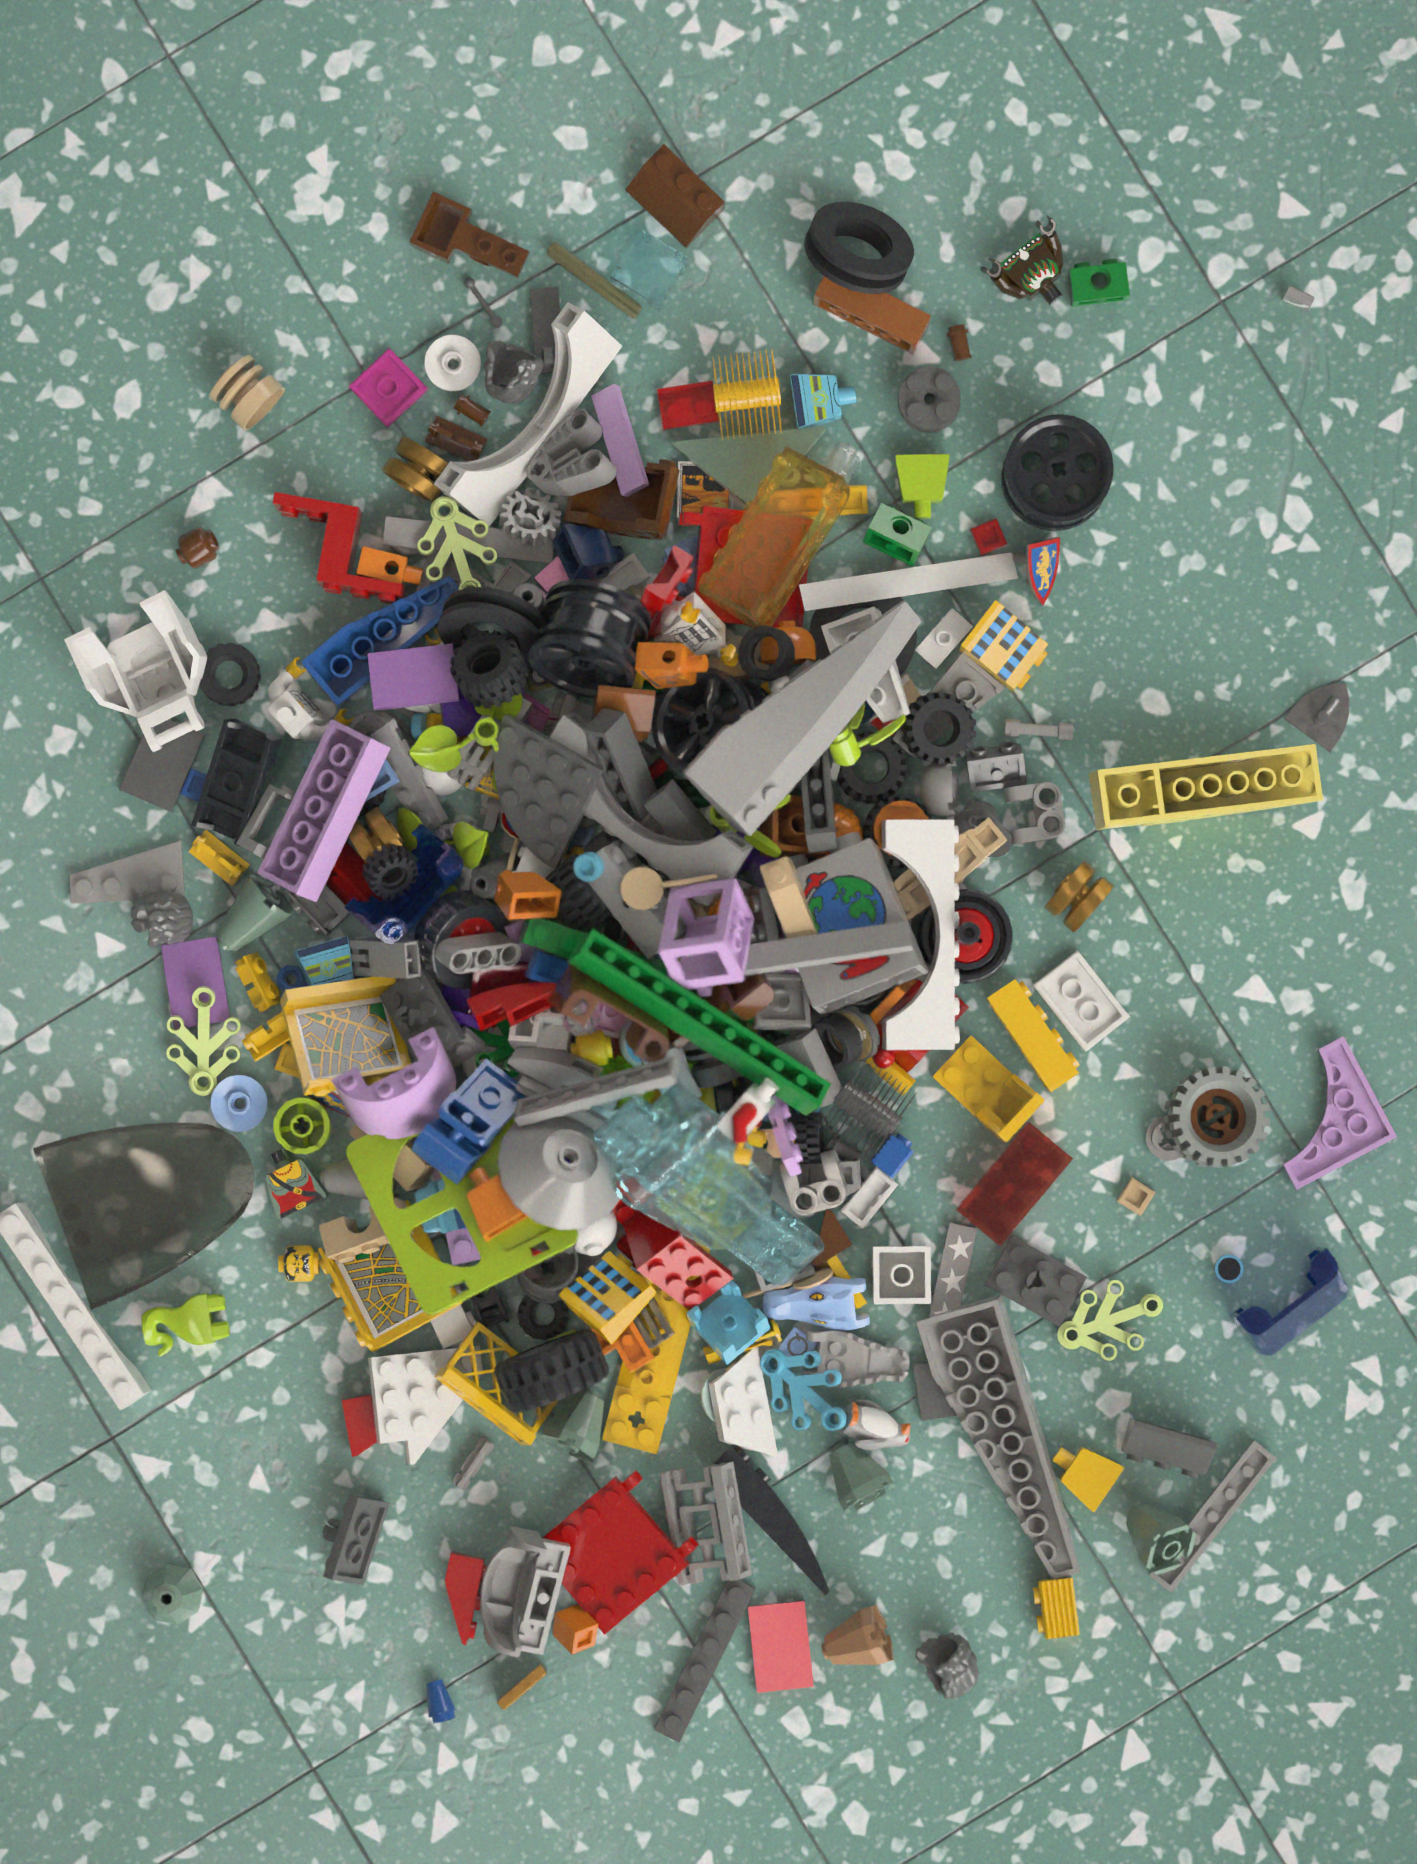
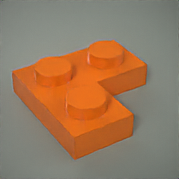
M634 1321L628 1325L613 1344H610L595 1330L590 1329L596 1333L604 1356L616 1349L630 1373L655 1359Z

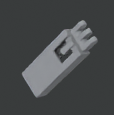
M522 697V708L515 718L525 722L534 709L533 704ZM482 715L479 720L489 718V716ZM494 717L493 721L497 724L499 732L502 722ZM472 740L459 749L461 762L449 774V777L454 780L462 771L463 774L459 778L458 783L463 786L472 777L473 779L468 785V789L474 791L483 777L487 778L494 768V748L492 747L482 762L479 758L485 753V749L480 747L476 740Z
M360 938L349 941L350 949H353V952H350L351 961H354L352 963L354 976L403 979L421 976L417 941ZM407 952H411V958H407Z

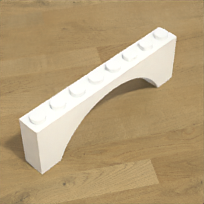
M567 302L551 324L555 339L554 370L546 396L533 419L514 440L499 451L474 461H450L434 483L437 488L453 499L471 517L477 521L482 520L486 522L488 527L497 518L501 505L505 504L506 497H512L526 478L527 469L541 443L576 410L622 347L584 310Z
M882 820V850L902 861L918 878L932 907L936 933L932 963L923 984L902 1009L882 1020V1049L948 1050L955 1049V1043H959V1027L955 1026V1015L959 1014V999L955 998V986L959 985V970L955 969L954 958L959 956V942L954 940V929L959 927V914L954 912V900L959 898L958 883H954V872H958L959 857L954 855V843H958L959 829L958 826H954V820Z
M15 1203L0 1213L1 1235L119 1410L129 1407L151 1392V1388L137 1367L130 1362L111 1340L70 1282L49 1246L41 1225L27 1204Z

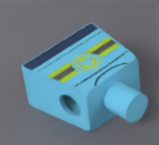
M790 375L797 429L816 427L838 420L842 415L840 405L856 403L854 386L838 388L835 375Z
M348 936L303 948L293 953L308 986L354 980Z

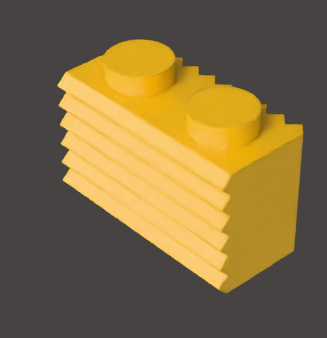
M1065 1576L1057 1579L1037 1580L1038 1587H1033L1034 1603L1040 1604L1041 1615L1036 1616L1038 1633H1044L1045 1639L1080 1635L1073 1578Z

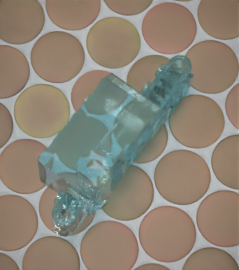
M678 1082L652 1105L640 1096L635 1095L631 1097L615 1112V1115L609 1117L594 1131L593 1136L599 1147L617 1160L616 1174L612 1179V1185L616 1194L626 1205L640 1210L645 1215L675 1231L679 1230L683 1235L711 1250H729L774 1286L776 1284L785 1285L803 1267L807 1266L824 1251V1244L820 1237L772 1199L773 1156L764 1149L752 1146L746 1142L743 1148L752 1149L750 1163L744 1165L735 1162L734 1153L736 1145L716 1126L723 1117Z

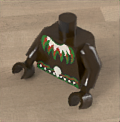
M1046 215L1049 221L1046 227H1043L1038 220L1035 223L1036 227L1043 233V237L1038 233L1001 263L988 258L992 263L990 271L986 267L981 266V272L991 276V280L1003 294L1017 299L1026 298L1030 301L1040 293L1049 305L1062 296V293L1053 283L1061 276V269L1064 265L1062 246L1055 231L1056 223L1050 216Z

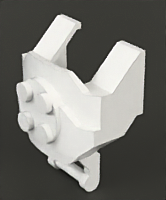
M165 590L139 602L141 608L145 610L152 622L111 641L107 649L91 627L64 639L87 691H90L99 705L137 717L147 743L153 752L161 749L163 744L192 730L199 731L205 727L201 716L196 710L193 696L197 694L208 657L202 644L199 643L189 619L184 617ZM186 712L189 720L158 735L155 733L154 726Z

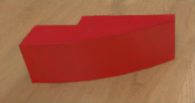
M535 982L509 985L480 993L466 999L480 1031L504 1019H507L512 1027L553 1007L547 1000L555 989L556 983Z

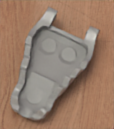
M807 1331L806 1340L817 1342L816 1351L821 1356V1363L814 1370H802V1375L824 1373L826 1370L837 1369L841 1373L842 1380L839 1385L833 1387L842 1388L853 1387L857 1384L877 1383L879 1381L902 1382L909 1372L910 1359L905 1350L886 1347L845 1331ZM830 1373L829 1380L833 1383L835 1378L834 1375Z

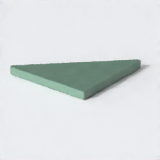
M823 426L779 430L776 431V434L775 431H770V435L769 432H764V436L763 432H760L758 436L757 433H752V436L751 433L746 434V437L745 434H741L740 437L739 435L723 436V440L722 437L675 441L672 446L750 509L758 512L826 431Z

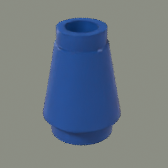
M443 1680L427 1683L429 1718L432 1717L433 1724L454 1719L456 1708Z

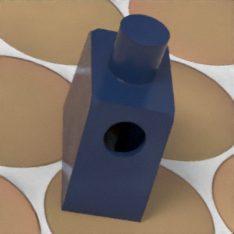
M564 524L552 541L569 580L604 579L611 572L615 564L623 560L624 556L622 547L611 546L605 531L602 529Z

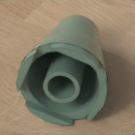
M252 874L247 878L216 931L218 937L216 941L226 951H238L289 918L292 914L293 909L279 890L274 892L268 886L271 883L257 874Z

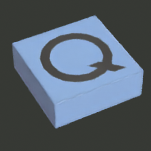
M794 1326L778 1350H781L786 1356L803 1355L805 1352L812 1351L817 1342L806 1340V1334Z

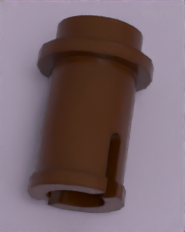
M964 324L949 327V333L946 335L950 337L954 361L972 358L966 335L969 333V330L965 329Z
M461 394L453 409L458 411V415L461 413L482 427L491 411L472 401L470 395L466 397Z

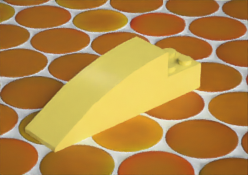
M1315 744L1102 769L1089 773L1096 830L1141 825L1142 827L1323 801Z

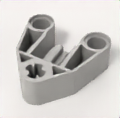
M578 409L571 413L541 443L527 469L529 480L543 493L561 496H573L610 483L616 476V467L601 451L592 449L583 455L580 454L600 439L602 435L600 424L583 409Z

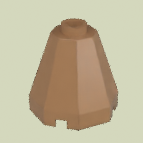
M877 1605L859 1610L824 1636V1643L821 1644V1649L826 1660L830 1659L832 1664L880 1665L894 1660L891 1636H886L884 1629L888 1627Z

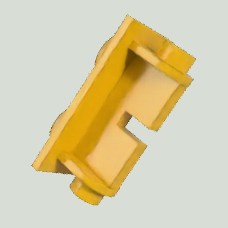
M207 830L194 840L192 848L188 851L232 887L250 866L248 862Z
M258 952L245 955L242 959L235 962L237 965L235 970L243 985L246 986L253 982L255 986L246 991L254 1009L258 1008L261 1013L268 1010L271 1006L280 1004L279 989L272 982L267 972V965Z
M283 1011L267 1021L270 1027L268 1030H265L261 1025L250 1033L245 1034L246 1038L241 1040L255 1062L290 1040Z

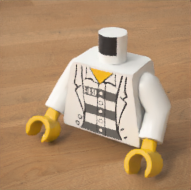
M695 592L680 602L674 601L671 606L667 605L661 617V634L654 637V643H681L688 647L695 655L712 654L720 657L725 665L735 667L739 661L738 654L735 653L736 648L734 645H725V624Z
M296 657L286 666V671H283L268 687V696L272 703L267 709L291 737L318 743L321 741L331 720L324 715L298 684L293 681V679L299 678L307 671L305 667L300 669L297 666L296 661L300 657ZM340 709L333 720L349 727L354 717L349 720L343 718L347 709Z

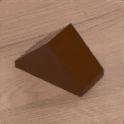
M826 1209L812 1262L813 1265L817 1266L852 1246L834 1213L829 1209Z

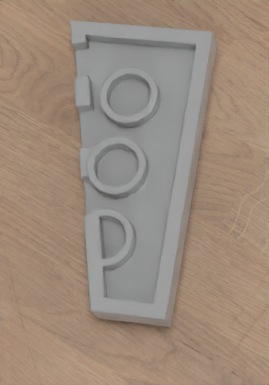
M393 718L368 737L391 748L386 760L400 781L390 788L406 809L418 816L427 834L444 823L448 816L432 787H426L422 779L424 773L420 765H414L408 754L410 747L405 739L401 740L395 730L398 728V725Z

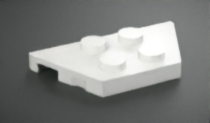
M758 1347L745 1351L746 1354L737 1362H733L728 1366L723 1375L717 1376L708 1384L719 1441L739 1445L743 1449L754 1450L768 1457L777 1456V1447L760 1366Z

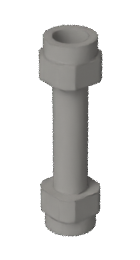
M1005 719L1004 736L1019 737V734L1058 737V740L1072 741L1073 724L1059 722V725L1020 723L1018 719Z

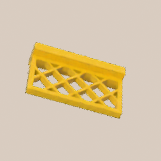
M476 1322L444 1368H440L434 1378L521 1446L531 1445L536 1438V1432L559 1400L547 1404L542 1412L541 1406L535 1408L537 1419L531 1427L523 1421L522 1412H518L516 1416L502 1405L501 1391L494 1375L496 1366L494 1352L503 1350L508 1354L509 1358L517 1355L518 1352L480 1322ZM478 1331L487 1338L488 1349L474 1351L473 1338ZM493 1343L496 1344L499 1348H493ZM468 1347L469 1352L464 1353V1351ZM489 1352L491 1369L477 1371L475 1354ZM470 1355L472 1372L461 1373L454 1365L460 1357ZM492 1373L494 1389L484 1391L479 1387L478 1374ZM467 1376H472L473 1381L470 1380ZM488 1393H494V1394H495V1398H493V1397H492L490 1394H488Z

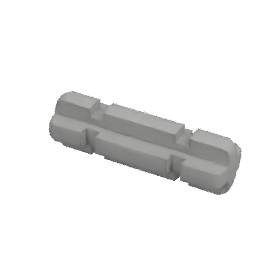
M484 1437L478 1440L475 1445L477 1447L476 1450L472 1449L460 1467L462 1471L460 1473L457 1472L452 1479V1483L462 1490L468 1487L471 1482L469 1480L470 1477L474 1478L486 1460L484 1456L486 1454L489 1455L494 1448V1444Z

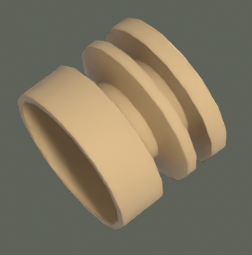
M250 354L231 365L220 376L209 395L215 403L221 401L219 407L223 411L236 405L230 417L244 431L249 430L264 418L285 391V388L272 375L266 376L260 381L258 380L264 368L260 364L254 366L255 359Z

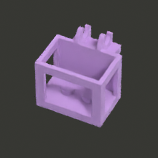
M736 878L670 888L659 953L668 969L667 977L688 991L697 990L700 997L711 996L713 985L744 980L754 916ZM722 893L718 915L696 918L687 898ZM680 912L687 926L685 939L674 940ZM679 956H682L681 962L679 963L677 959Z

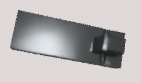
M559 287L530 289L534 354L542 357L543 369L540 374L553 373L555 364V339L551 324L560 313Z

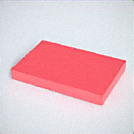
M805 1601L748 1606L757 1693L814 1687Z

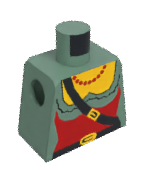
M284 1148L269 1155L276 1171L265 1175V1179L278 1220L329 1196L303 1158L291 1163Z

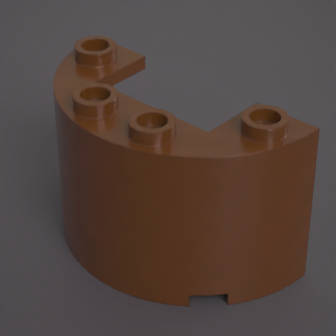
M660 459L659 464L647 462V467H644L649 486L628 497L621 495L616 476L610 483L604 486L568 496L563 521L573 525L602 529L605 533L649 540H662L666 538L679 476L676 462Z

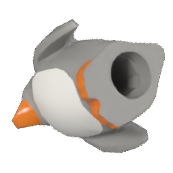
M863 1399L856 1400L855 1403L851 1402L844 1408L847 1416L846 1424L842 1429L836 1430V1432L853 1438L857 1447L868 1451L905 1446L909 1443L911 1436V1425L909 1423H898L877 1403Z

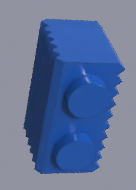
M900 1133L896 1137L890 1136L888 1141H884L885 1145H881V1149L877 1150L878 1154H874V1158L870 1160L874 1166L891 1179H893L913 1154V1151L910 1149L912 1143Z

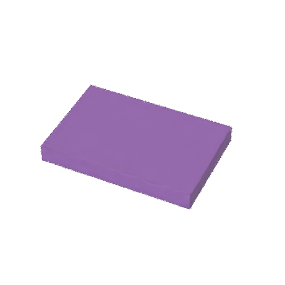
M453 644L368 653L374 711L459 701L458 686L450 671V667H452L450 663L451 657H454Z
M218 937L161 945L171 1015L182 1017L186 1028L198 1026V1008L192 1002V995L200 986L212 988L216 995L215 1002L210 1007V1024L225 1022L230 1017L220 948L216 941ZM206 992L199 994V998L203 1002H207L210 999L209 994ZM172 1020L173 1028L179 1029L181 1023L178 1020Z

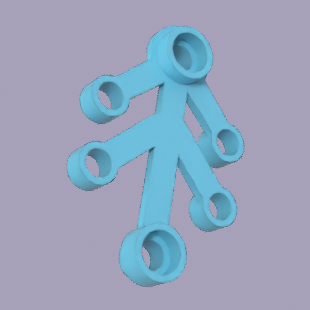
M771 1349L763 1354L760 1366L762 1371L771 1379L773 1395L771 1406L773 1410L783 1412L788 1410L792 1404L793 1417L791 1424L795 1430H805L809 1428L811 1419L804 1411V1398L822 1414L821 1422L825 1429L829 1431L842 1429L847 1421L844 1410L839 1407L832 1408L809 1387L816 1385L837 1386L842 1380L841 1373L837 1369H830L824 1373L797 1376L789 1369L790 1367L803 1365L808 1369L818 1367L821 1363L820 1354L817 1351H808L803 1355L786 1356L781 1350ZM810 1355L814 1357L813 1364L809 1362ZM775 1358L778 1362L777 1368L773 1365V1360ZM830 1373H832L835 1378L833 1383L829 1380ZM783 1380L789 1384L791 1401L783 1392ZM779 1398L784 1403L782 1408L778 1405ZM835 1413L839 1417V1423L834 1420ZM799 1417H802L804 1420L803 1426H800L798 1422Z

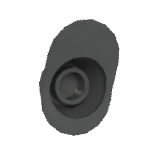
M970 799L966 807L954 816V826H958L959 834L969 829H975L987 818H990L1006 837L1007 842L988 857L1005 855L1011 849L1012 836L999 821L997 810L989 803L976 802L974 799Z

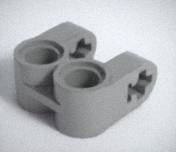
M1042 782L1004 789L1006 803L1032 800L1036 821L1035 827L1011 830L1012 845L1053 840L1063 833L1066 822L1063 814L1061 791L1056 784ZM1040 791H1051L1054 795L1053 803L1049 805L1043 804L1039 800ZM1048 817L1054 818L1058 823L1057 831L1053 833L1047 832L1043 827L1044 819Z
M835 1149L821 1153V1160L827 1179L812 1184L802 1185L799 1174L791 1177L785 1164H780L781 1176L789 1203L796 1214L807 1216L815 1212L835 1208L841 1205L847 1198L848 1187ZM834 1185L839 1189L840 1196L837 1200H831L826 1196L825 1190L827 1186ZM801 1193H807L811 1196L813 1202L811 1207L805 1208L799 1204L798 1197Z

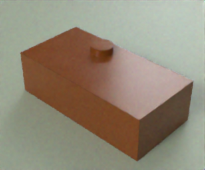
M825 276L814 295L813 305L912 355L915 354L931 319V315L888 293L867 294L852 291L832 282Z

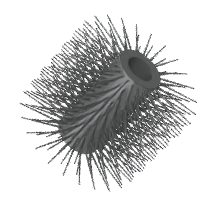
M867 1068L856 1084L852 1081L860 1069L851 1081L848 1080L833 1102L834 1106L828 1115L835 1106L839 1107L829 1122L830 1124L839 1110H844L832 1128L833 1130L845 1112L849 1114L838 1132L850 1115L854 1117L841 1138L855 1119L859 1121L847 1140L860 1122L864 1124L850 1146L865 1126L868 1127V1130L856 1148L870 1129L874 1131L860 1153L875 1133L878 1134L865 1156L880 1136L883 1138L870 1157V1161L884 1140H888L903 1118L902 1114L916 1093L899 1115L897 1111L911 1090L898 1108L893 1111V1106L905 1088L889 1108L887 1105L900 1085L887 1103L883 1104L882 1101L894 1083L881 1101H879L877 1098L891 1077L875 1098L872 1094L885 1075L872 1093L869 1094L867 1091L877 1076L866 1091L862 1088L874 1070L861 1088L858 1086V1083L868 1070Z

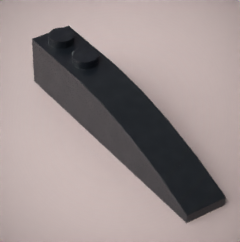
M731 1445L712 1464L734 1463L741 1507L826 1595L830 1591L818 1560L793 1515L768 1484L771 1478L760 1467L755 1470L748 1463L751 1457L741 1447L735 1449Z

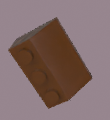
M665 144L642 166L625 190L685 248L725 209V201Z

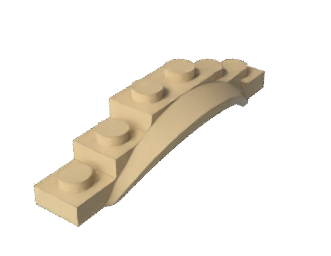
M987 818L975 829H969L959 834L958 843H954V855L959 857L958 872H954V883L959 885L963 882L964 877L985 862V858L1007 842L1006 837L990 818ZM909 868L893 882L909 921L918 914L921 915L931 905L923 886Z

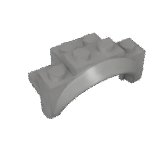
M510 1526L507 1541L491 1557L481 1585L480 1608L484 1625L483 1635L489 1647L500 1653L518 1658L521 1651L543 1655L571 1548L569 1543L542 1539L538 1531Z

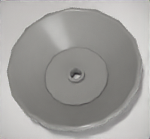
M565 1115L520 1127L515 1122L502 1139L497 1161L502 1186L514 1205L535 1222L556 1229L587 1228L606 1218L621 1198L625 1174L620 1152L611 1138ZM563 1158H568L571 1164L566 1163Z

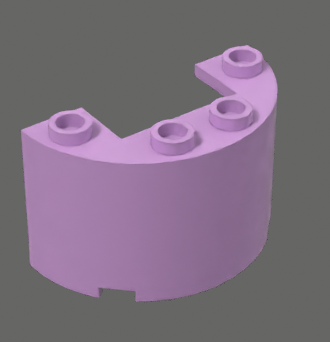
M434 1027L408 1040L418 1061L367 1087L357 1066L331 1079L349 1116L362 1131L372 1136L374 1134L384 1135L387 1139L404 1138L421 1132L427 1123L440 1118L437 1110L453 1091L455 1092L456 1075Z

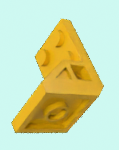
M971 1035L932 1076L1002 1142H1007L1045 1101L1029 1085L1015 1074H1012Z

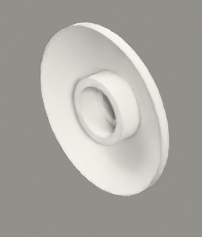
M443 336L434 341L427 350L425 356L426 373L431 382L443 390H463L476 380L480 372L481 358L479 351L470 340L463 336ZM451 360H456L459 363V366L454 370L448 367V363Z

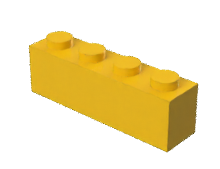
M1014 979L987 997L986 1001L1050 1093L1079 1074L1076 1068L1080 1065L1071 1052L1067 1054L1060 1046L1064 1041L1056 1029L1050 1030L1044 1021L1048 1018L1039 1005L1034 1007L1028 997L1032 994L1023 981L1018 983Z

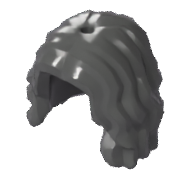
M500 340L489 341L486 351L487 360L484 364L487 393L502 403H519L524 401L538 383V376L543 369L542 357L522 347H517L513 344L506 345Z
M171 891L138 894V898L134 902L135 905L131 908V917L133 919L131 925L138 933L149 930V947H154L161 943L184 942L190 936L193 928V911L186 897Z
M950 1633L948 1635H940L937 1639L929 1638L926 1642L922 1643L921 1647L916 1648V1659L926 1666L928 1678L934 1684L937 1693L943 1695L945 1699L959 1698L976 1685L980 1674L977 1666V1657L971 1650L968 1641L961 1635Z

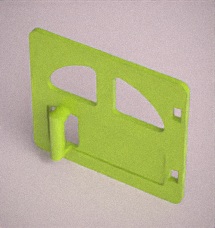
M514 1116L500 1130V1134L494 1138L489 1150L458 1184H455L439 1172L445 1183L444 1189L405 1209H399L395 1206L393 1197L394 1168L404 1145L412 1137L419 1136L421 1132L397 1139H387L384 1135L374 1134L372 1136L367 1134L347 1146V1158L421 1309L426 1314L435 1315L573 1246L578 1240L577 1229H556L537 1223L530 1217L525 1218L487 1242L483 1238L467 1197V1193L476 1188L469 1175L480 1167H484L490 1179L500 1174L497 1161L501 1142L516 1122ZM451 1209H457L480 1254V1262L472 1267H458L443 1263L423 1251L411 1238V1231L415 1227ZM545 1241L549 1249L533 1256L529 1248ZM465 1281L469 1289L452 1297L449 1289Z

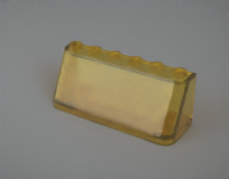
M787 446L782 453L779 452L772 462L773 469L768 477L764 476L761 479L757 488L758 493L754 500L747 502L743 510L744 516L738 525L735 524L728 534L729 540L724 549L720 548L713 559L714 565L709 573L705 572L699 581L700 588L698 590L701 595L751 628L763 625L772 627L850 496V489L842 475Z

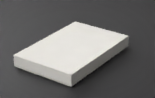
M1078 950L1032 985L1084 1052L1088 1051L1130 1017Z

